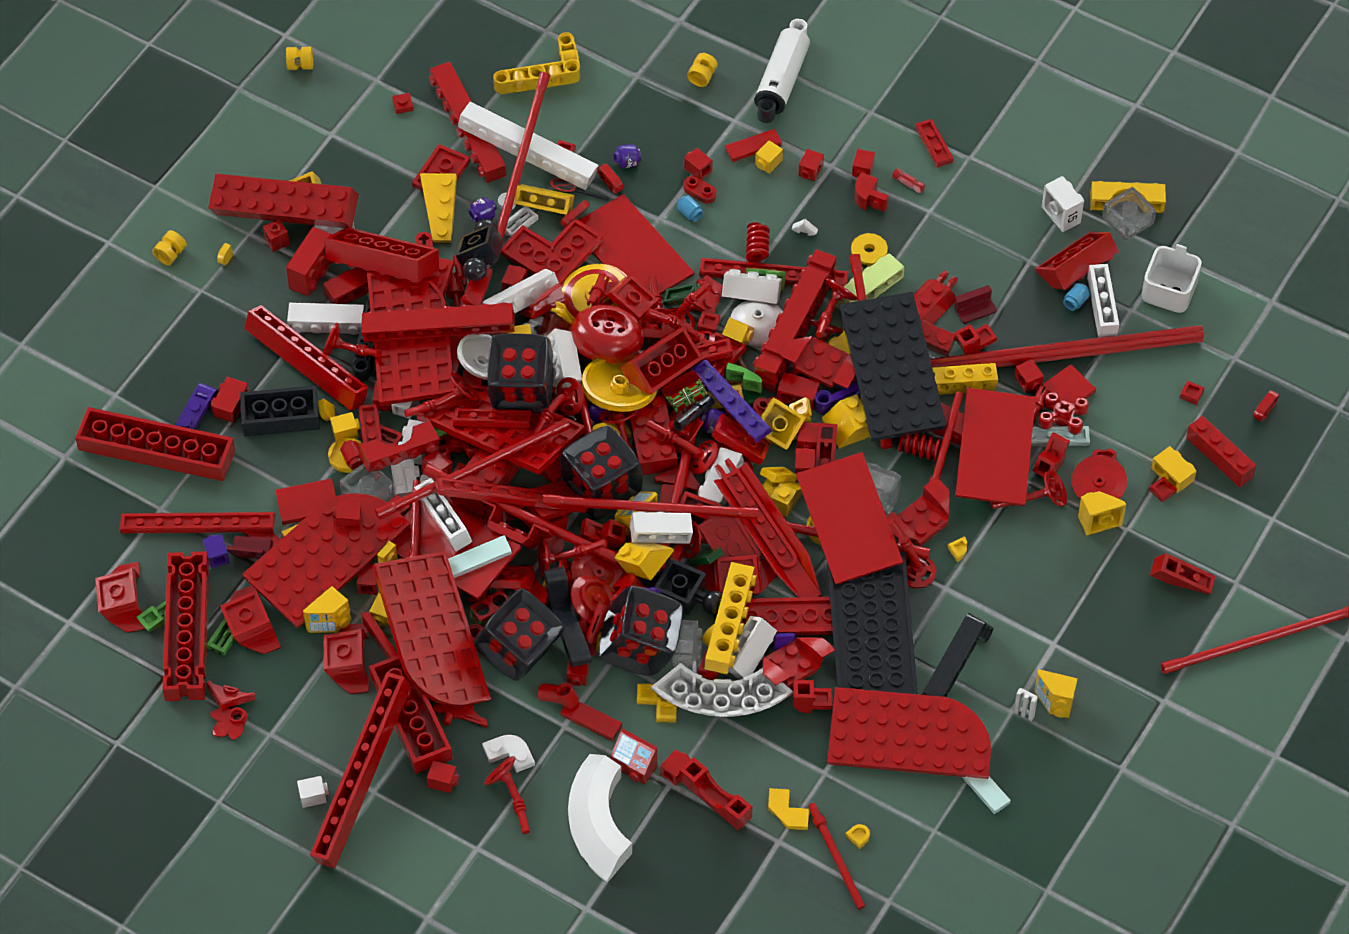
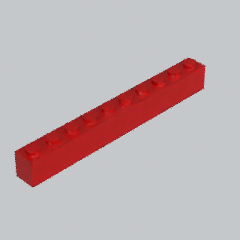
M389 672L385 674L310 853V856L318 864L334 869L337 866L410 691L411 685L403 676Z

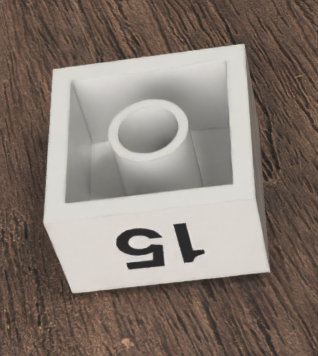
M1061 176L1044 185L1042 208L1058 228L1064 232L1080 224L1084 199L1073 189L1072 184Z

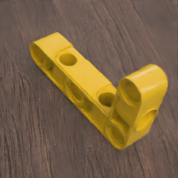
M564 32L558 36V51L561 61L497 71L493 76L495 92L498 94H508L535 90L540 72H546L551 75L547 88L577 83L580 80V63L573 35Z

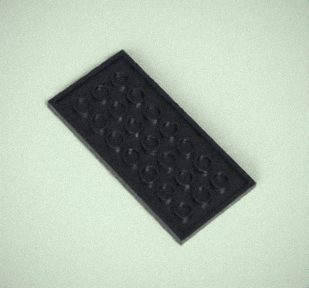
M908 292L839 304L871 442L945 429L946 421L914 293Z
M900 552L903 563L837 585H835L827 563L838 688L918 695L905 552Z

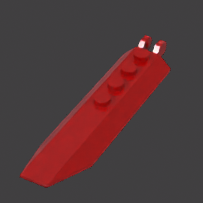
M945 270L938 276L937 280H927L914 293L920 319L932 325L955 302L956 296L951 289L956 285L958 278L954 276L948 281L947 285H944L943 282L949 274Z
M729 458L726 459L725 464L730 470L728 474L725 473L719 464L714 466L721 478L714 480V483L731 507L758 508V519H739L775 574L797 597H819L821 591L808 552L747 462L738 469Z

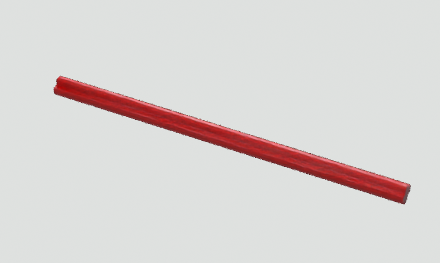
M1202 325L931 358L930 361L932 368L995 363L996 367L1020 365L1031 359L1034 363L1204 342V331Z

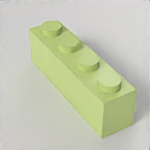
M890 253L885 257H880L874 265L865 268L862 272L866 298L873 299L878 297L904 278V266ZM853 277L844 287L857 297ZM842 298L841 301H838V303H837L836 306L839 308V304L850 303V302H856V301H851V300H847V299Z

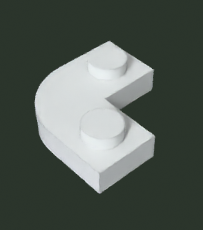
M503 735L482 743L490 763L508 756H515L516 760L513 767L516 773L535 766V761L527 744L520 737Z

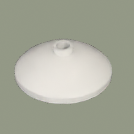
M746 300L733 310L731 318L754 327L753 339L747 345L760 347L764 342L768 341L769 332L772 327L775 328L778 314L783 313V311L774 303Z
M487 334L467 335L458 345V359L469 373L478 378L488 380V356L492 336Z

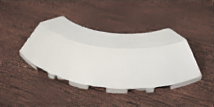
M681 663L651 686V689L680 708L698 714L719 717L741 716L759 712L774 706L793 694V691L783 682L775 686L763 675V668L743 677L741 680L714 679L713 681L702 678L701 675L689 670Z
M589 754L578 770L571 787L568 804L571 835L581 857L583 856L588 866L608 883L632 855V842L625 838L618 830L609 810V800L612 792L622 778L621 766L605 755Z

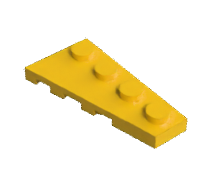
M420 173L433 243H452L457 175Z

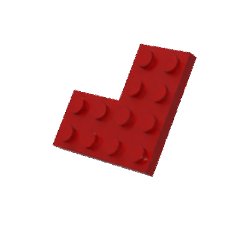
M575 218L552 243L522 225L502 247L500 254L520 267L527 269L533 275L544 269L555 272L559 284H563L565 279L582 265L604 238L603 235Z

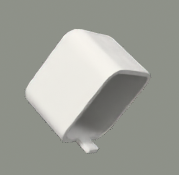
M1179 244L1176 245L1175 249L1167 246L1156 248L1145 274L1142 299L1148 304L1177 313L1186 311L1198 283L1201 259L1186 253L1187 247Z

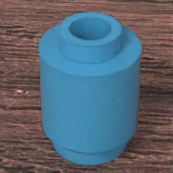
M689 195L682 196L677 201V210L689 221L696 222L702 217L704 213L702 207Z
M1075 284L1064 297L1063 303L1065 307L1071 311L1079 309L1090 296L1088 287L1084 284Z

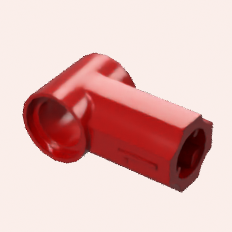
M568 682L560 685L544 683L540 684L538 688V698L540 701L559 703L566 709L574 708L579 703L577 693Z

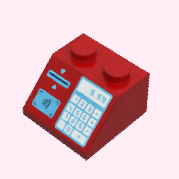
M622 729L610 759L621 766V773H625L635 782L646 784L658 766L657 747Z

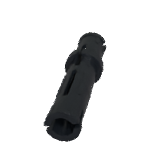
M706 395L702 400L695 402L692 408L673 422L674 429L681 432L696 418L703 416L706 410L715 404L714 398L711 395Z

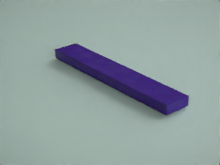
M706 359L691 370L696 371L704 387L757 443L772 432L766 422Z

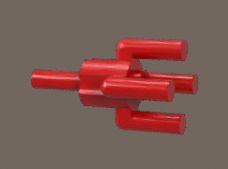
M454 255L453 261L456 273L451 274L446 289V296L453 299L454 307H460V298L465 294L464 287L467 286V279L462 265L456 258V255Z

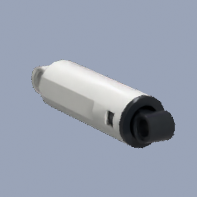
M794 19L790 23V28L781 31L755 95L754 103L758 108L757 117L763 123L772 122L776 114L784 111L808 51L810 39L807 36V23L802 19Z

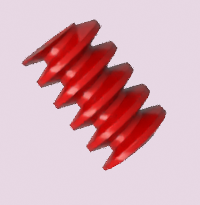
M752 222L747 225L746 260L748 262L759 263L769 257L770 228L758 222Z
M918 433L913 436H901L898 451L901 452L905 448V453L909 454L912 450L913 456L919 453V457L924 458L927 455L928 461L934 456L935 462L940 450V438L934 443L933 436H930L927 441L925 434L921 438H918Z

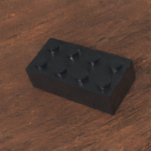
M316 385L240 392L244 437L320 430Z

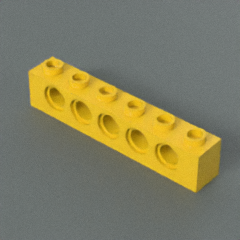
M995 363L932 368L939 395L955 394L956 392L966 393L967 388L996 391L998 375Z
M731 562L705 659V670L728 674L729 668L734 667L736 656L733 655V652L738 651L740 640L737 637L738 634L742 635L744 623H741L742 618L746 619L748 607H746V603L751 602L753 591H750V587L755 586L757 575H753L754 567Z

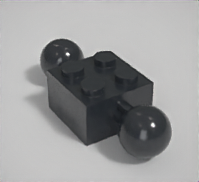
M481 219L476 223L473 232L460 238L456 258L463 267L464 275L471 281L482 280L486 276L487 265H492L499 260L504 240L497 231V225L494 221Z
M670 559L663 573L657 572L652 580L636 576L644 586L655 583L654 587L662 592L661 594L680 602L683 605V613L688 616L696 602L703 604V608L708 614L714 616L718 614L723 593L716 590L708 593L703 592L706 587V573Z

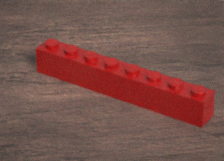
M447 62L430 68V84L432 87L435 86L438 99H442L445 112H449L452 125H456L458 137L463 138L465 150L471 153L472 163L478 166L479 176L483 177L486 183L506 177V165L496 146L458 127L460 114L469 102L472 101L452 64Z
M506 302L499 304L485 303L475 306L427 307L416 310L406 309L401 311L388 310L386 312L370 311L362 313L361 333L364 342L515 332L513 304Z
M262 305L248 311L244 326L245 330L350 411L364 405L368 386Z

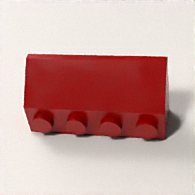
M1090 231L1036 267L1035 270L1053 288L1066 290L1072 286L1073 282L1086 277L1085 274L1089 271V265H1100L1103 262L1110 261L1114 258L1113 255L1119 251L1110 232Z
M683 326L671 332L620 368L630 384L650 395L702 360L703 357Z

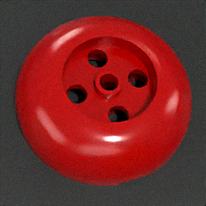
M612 305L588 307L575 316L570 326L577 351L589 359L594 360L598 358L606 360L605 363L608 364L624 363L630 361L642 351L644 344L642 326L631 313L622 308Z

